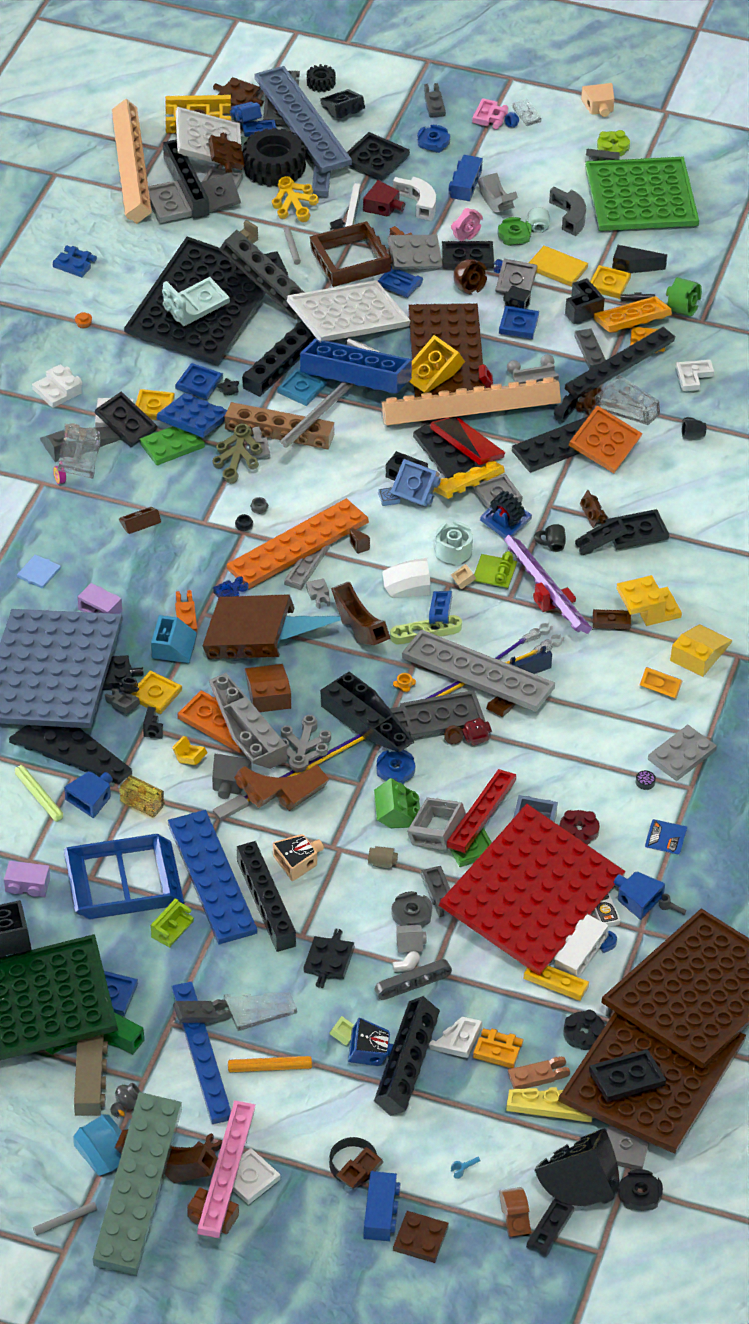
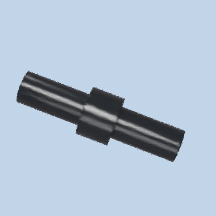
M641 292L621 294L620 300L636 302L654 297L655 294H642Z

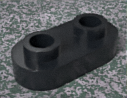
M571 394L566 395L560 406H557L554 410L555 420L562 423L565 422L575 409L578 399Z

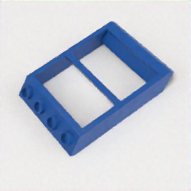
M158 833L71 846L64 849L74 909L79 915L88 919H96L167 908L175 898L184 904L172 843ZM154 849L163 894L131 899L122 854ZM116 855L125 900L93 905L84 860Z

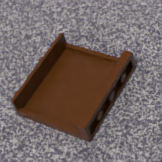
M290 594L219 597L202 645L207 658L279 657L277 644L287 613H293L295 609Z

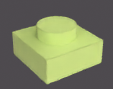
M341 1016L329 1034L344 1045H347L351 1040V1031L354 1024Z

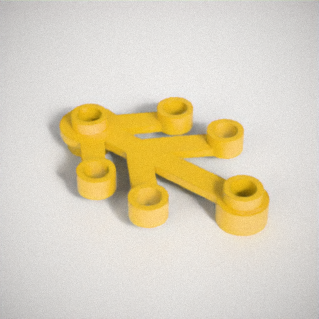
M282 177L278 183L279 192L272 200L273 208L278 209L277 213L280 219H285L288 217L287 210L291 203H293L297 210V219L303 223L307 222L310 218L309 209L302 207L299 200L309 201V204L312 206L319 203L318 196L312 194V185L294 183L290 177ZM293 190H301L303 193H296ZM287 193L288 196L284 203H282V198Z

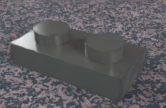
M586 149V156H589L590 160L599 161V158H606V160L620 159L619 152Z

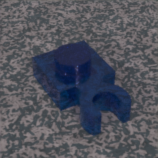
M242 576L237 577L233 583L227 580L213 587V593L218 598L239 596V591L244 592L249 589L248 582L242 584Z

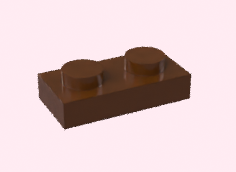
M593 609V628L631 629V615L628 610Z

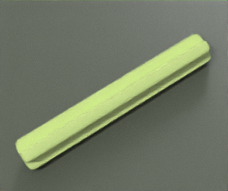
M23 765L16 767L15 774L52 819L56 822L63 819L61 809Z

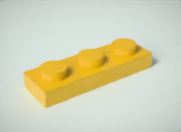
M548 966L540 976L527 968L523 976L525 980L581 1001L589 987V981Z

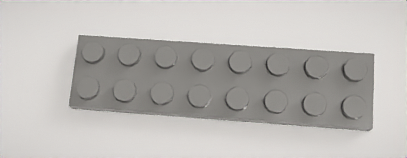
M422 629L402 652L403 659L537 712L555 689V682Z

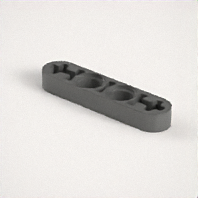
M441 959L382 980L376 984L374 990L380 1000H386L442 980L451 974L452 968L446 959Z

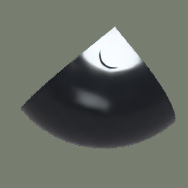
M605 1128L579 1138L580 1140L570 1148L568 1144L553 1152L554 1155L549 1161L545 1158L534 1169L543 1188L555 1199L569 1205L587 1206L599 1202L605 1204L614 1199L619 1189L618 1164Z

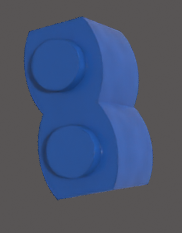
M247 102L232 106L230 110L231 119L235 122L244 123L262 118L258 103Z

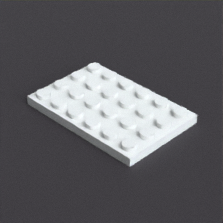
M377 280L293 294L287 297L289 305L320 342L408 327L411 321Z

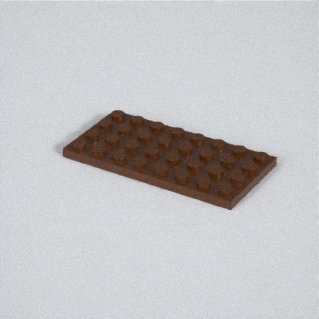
M478 303L409 304L412 360L434 335L458 351L465 360V363L455 375L428 393L438 395L440 391L453 393L456 392V389L466 388L467 391L474 390L473 387L484 386L485 388V384L479 379V366L483 365ZM414 386V396L421 397L423 392Z

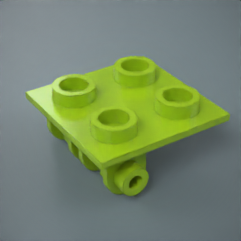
M509 551L505 552L502 558L481 554L474 573L476 577L474 581L509 588L517 561L513 560V555Z

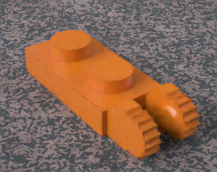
M187 590L188 602H181V593L176 591V617L197 632L192 590Z

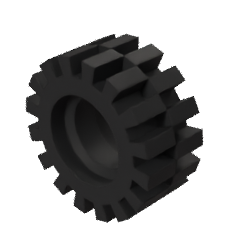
M319 64L318 67L314 65V68L311 66L310 70H307V86H309V89H312L314 92L316 90L317 92H326V90L330 91L334 88L336 73L331 66L327 68V65L322 66V64Z

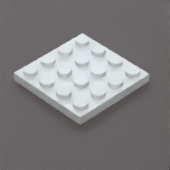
M177 107L176 129L179 154L219 164L211 161L208 140L211 135L218 137L224 132V134H227L228 140L241 144L240 123Z

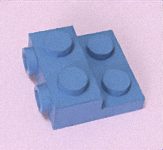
M403 459L390 493L412 503L427 507L428 504L431 505L433 502L434 494L432 492L434 487L437 488L441 482L440 474L435 470Z

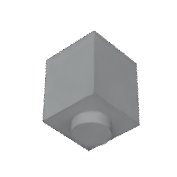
M421 925L396 926L398 952L423 951V944L427 943L426 932H422Z

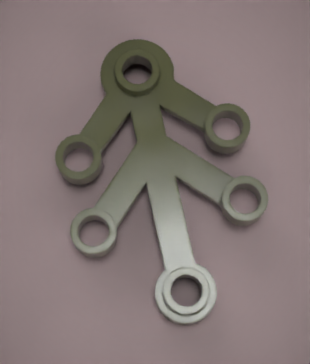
M244 423L238 424L232 436L216 445L221 455L214 457L212 460L215 468H221L224 466V461L232 456L230 467L223 471L225 481L230 484L235 483L238 479L237 468L240 456L247 461L249 469L254 470L259 466L257 459L252 457L243 447L244 441L251 446V451L254 455H259L263 451L261 444L251 437L252 430L250 426ZM236 442V445L228 450V446Z

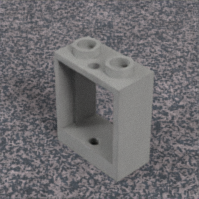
M427 797L407 830L412 845L448 851L447 840L466 815L463 803ZM434 815L450 818L444 830L427 828Z

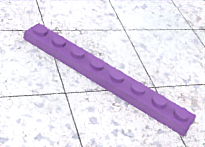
M508 534L504 539L508 544V550L517 555V561L526 567L525 570L528 574L534 576L536 584L543 583L550 593V598L553 600L552 604L562 611L561 615L572 623L570 626L577 632L582 631L588 634L592 627L519 539Z

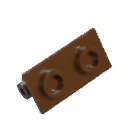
M598 386L583 395L582 398H579L575 405L576 410L579 412L587 411L589 416L602 395L601 387Z
M587 490L580 501V505L592 528H595L597 523L604 524L608 516L604 510H601L602 507L597 496L591 495L590 491Z

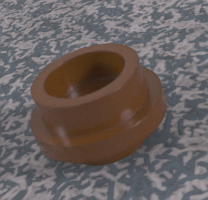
M452 725L445 730L444 738L449 744H457L464 737L463 730L458 726Z

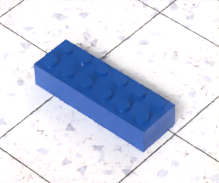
M315 338L300 353V372L307 373L310 376L316 375L324 379H334L339 382L352 383L356 386L370 387L373 390H383L394 394L398 393L412 378V359L325 340L320 342Z

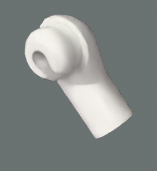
M412 951L407 954L404 961L393 962V972L413 970L420 960V955L416 951Z

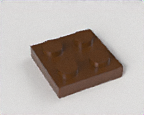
M406 1211L393 1245V1251L435 1263L449 1228V1223Z

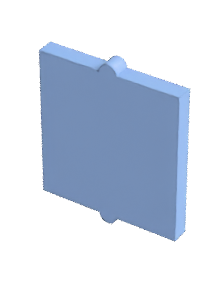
M34 555L20 570L17 577L27 581L28 584L44 588L61 569V566L51 562L50 559Z

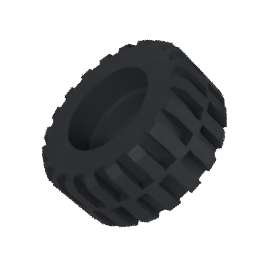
M266 128L263 131L255 132L254 135L251 134L244 142L242 150L243 170L253 182H257L262 186L264 184L267 187H278L279 180L282 177L288 176L295 182L303 175L306 168V147L303 140L297 134L295 135L294 132H288L282 128L281 130Z

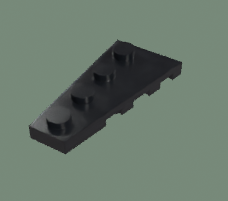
M428 424L413 431L415 440L423 451L428 453L429 459L432 462L434 461L437 465V470L445 478L454 477L453 475L456 473H465L475 467V461L434 432Z

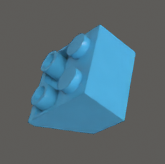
M159 615L151 641L152 658L190 663L197 632L178 617Z

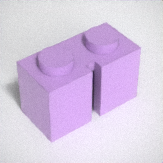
M90 583L78 596V610L93 613L100 610L98 613L120 614L122 612V598Z
M9 860L4 877L5 892L12 894L27 892V895L33 897H45L50 882L49 866Z

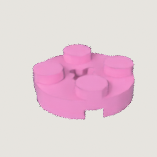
M465 208L458 219L451 225L453 235L460 241L472 239L481 229L480 219L483 221V216L475 209Z

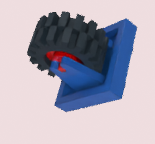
M508 491L500 492L490 502V508L480 516L481 522L504 539L508 534L514 536L532 518V514L521 506V502L517 501L518 498H514V495L512 493L509 494Z

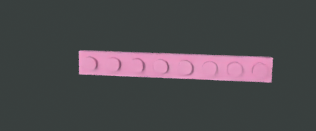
M234 1100L197 1231L199 1235L220 1237L255 1112V1104Z

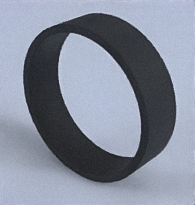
M349 1137L338 1141L332 1147L329 1155V1167L337 1180L342 1182L336 1177L339 1170L332 1162L335 1154L343 1148L354 1146L363 1149L367 1147L377 1155L375 1148L370 1142L358 1137Z

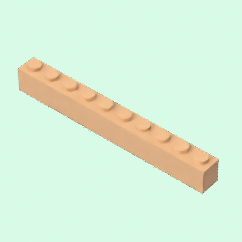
M125 99L112 109V119L125 216L137 224L151 214L152 210L138 109L128 99Z
M547 377L539 382L532 379L526 380V383L523 384L509 382L508 386L493 384L491 388L477 386L473 387L474 390L469 391L466 388L456 389V392L453 393L440 391L438 395L423 393L421 397L407 395L404 396V399L399 400L396 397L386 398V401L381 402L383 423L385 425H394L561 403L559 381L553 377Z

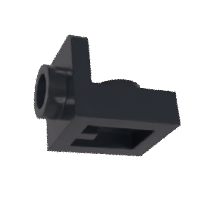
M148 706L143 722V737L163 738V724L158 723L159 716H156V707Z

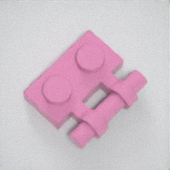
M482 98L472 117V123L488 126L491 122L493 123V128L498 129L503 124V118L508 114V106L503 105L500 107L497 101Z

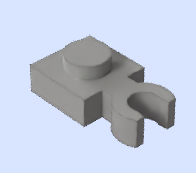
M324 578L306 582V588L311 600L316 599V607L319 609L321 602H325L329 607V589Z

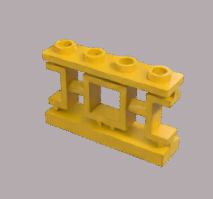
M231 95L165 96L166 114H174V117H165L166 133H177V107L192 111L201 109L207 115L231 121V116H223V114L230 113Z

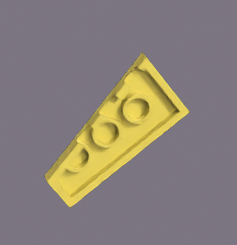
M550 1087L546 1091H538L537 1088L509 1089L506 1111L592 1123L591 1116L558 1102L559 1095L563 1090H557V1087Z

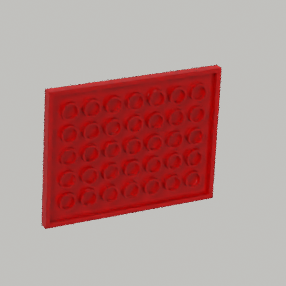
M526 804L440 900L438 906L540 976L554 960L556 954L565 946L566 938L575 932V927L579 920H583L587 914L591 915L606 895L615 887L613 883L615 878L619 874L624 876L626 871Z

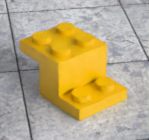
M652 575L617 583L616 589L630 615L640 613L646 626L681 618L682 612L669 588L659 589Z

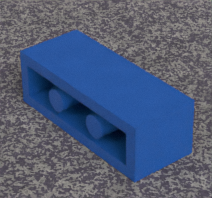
M463 154L461 161H458L457 171L453 173V181L449 183L448 190L451 191V198L471 201L478 183L477 180L482 173L483 158Z
M370 1172L364 1222V1239L390 1241L391 1233H395L396 1220L393 1219V1214L398 1213V1201H395V1195H400L401 1185L400 1182H397V1173Z

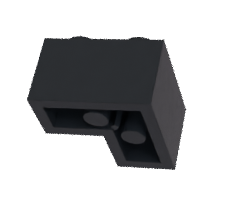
M588 278L572 283L571 297L566 299L565 315L573 324L594 318V313L604 311L605 298Z

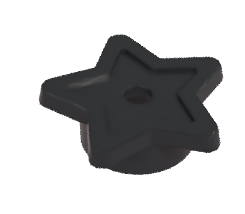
M225 378L224 383L218 384L217 388L222 389L224 395L230 396L239 392L237 388L239 381H231Z

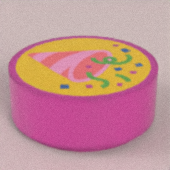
M62 465L54 466L53 474L56 483H65L66 472Z

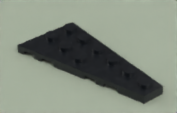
M26 725L9 737V743L23 745L29 751L36 750L41 752L43 756L68 766L71 764L75 765L81 771L93 772L98 777L107 772L113 779L112 783L117 785L132 775V768L81 728Z

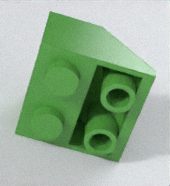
M392 778L374 789L377 821L391 829L409 828L420 810L419 795Z

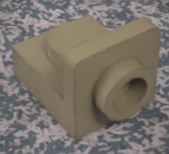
M245 220L244 229L240 232L253 244L258 241V227Z

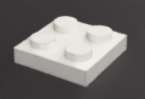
M250 1148L242 1155L233 1191L249 1205L281 1179V1175Z

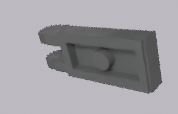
M434 83L433 92H429L428 84H424L425 102L429 117L446 116L438 83Z
M441 866L421 870V875L432 903L436 907L438 916L442 917L444 916V909L438 905L440 900L450 890Z
M217 999L213 1002L175 1001L173 1004L180 1023H215L216 1021H226L232 1016L229 1010H224L227 1007V1002L223 999Z

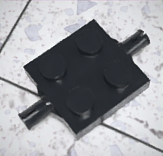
M129 655L112 656L102 689L120 688L119 683L122 682L123 678L144 675L143 667L132 668L129 663Z
M336 928L332 938L314 936L303 969L304 973L318 976L316 982L318 988L320 986L324 988L327 978H345L355 945L354 942L340 940L343 933L341 929L338 930Z

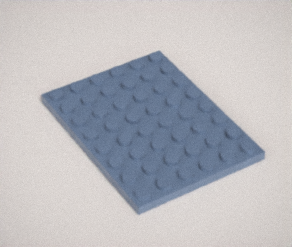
M11 609L0 642V724L91 728L123 621L122 614Z

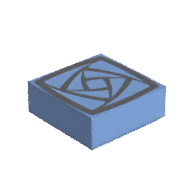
M392 487L378 489L382 506L400 504V497L390 493Z

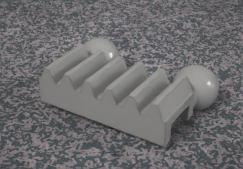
M549 354L541 358L542 366L520 370L521 365L516 360H512L507 364L508 372L513 374L514 381L519 382V384L526 383V380L532 379L539 382L547 377L559 380V375L554 371L555 360Z

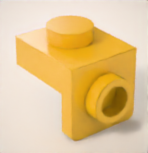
M182 736L172 747L179 763L197 765L208 753L205 747L191 745L186 736Z

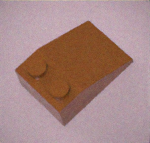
M283 664L245 668L250 700L259 712L291 709V689Z

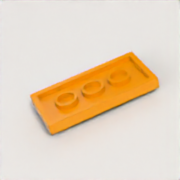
M654 296L594 313V320L609 333H615L620 329L632 328L634 325L641 323L647 324L655 319H664L666 316L672 315L669 306Z

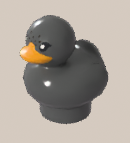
M134 1083L129 1085L122 1084L116 1089L115 1095L120 1102H116L111 1106L110 1111L113 1116L124 1117L125 1109L131 1110L135 1108L138 1094L141 1091Z

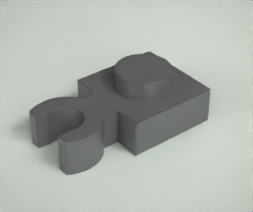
M115 688L112 689L113 695L105 694L106 702L112 704L113 708L125 714L140 704L138 697L124 692L120 694L119 690Z

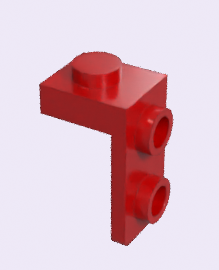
M543 583L535 584L533 598L542 612L555 609L556 607L552 604L553 600L550 598V593ZM568 587L561 589L571 603L576 602V597Z

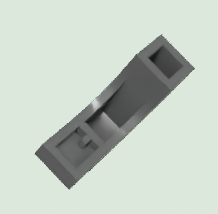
M556 187L551 188L549 203L567 212L563 216L562 230L577 236L585 225L586 204L584 199L572 189L567 193Z

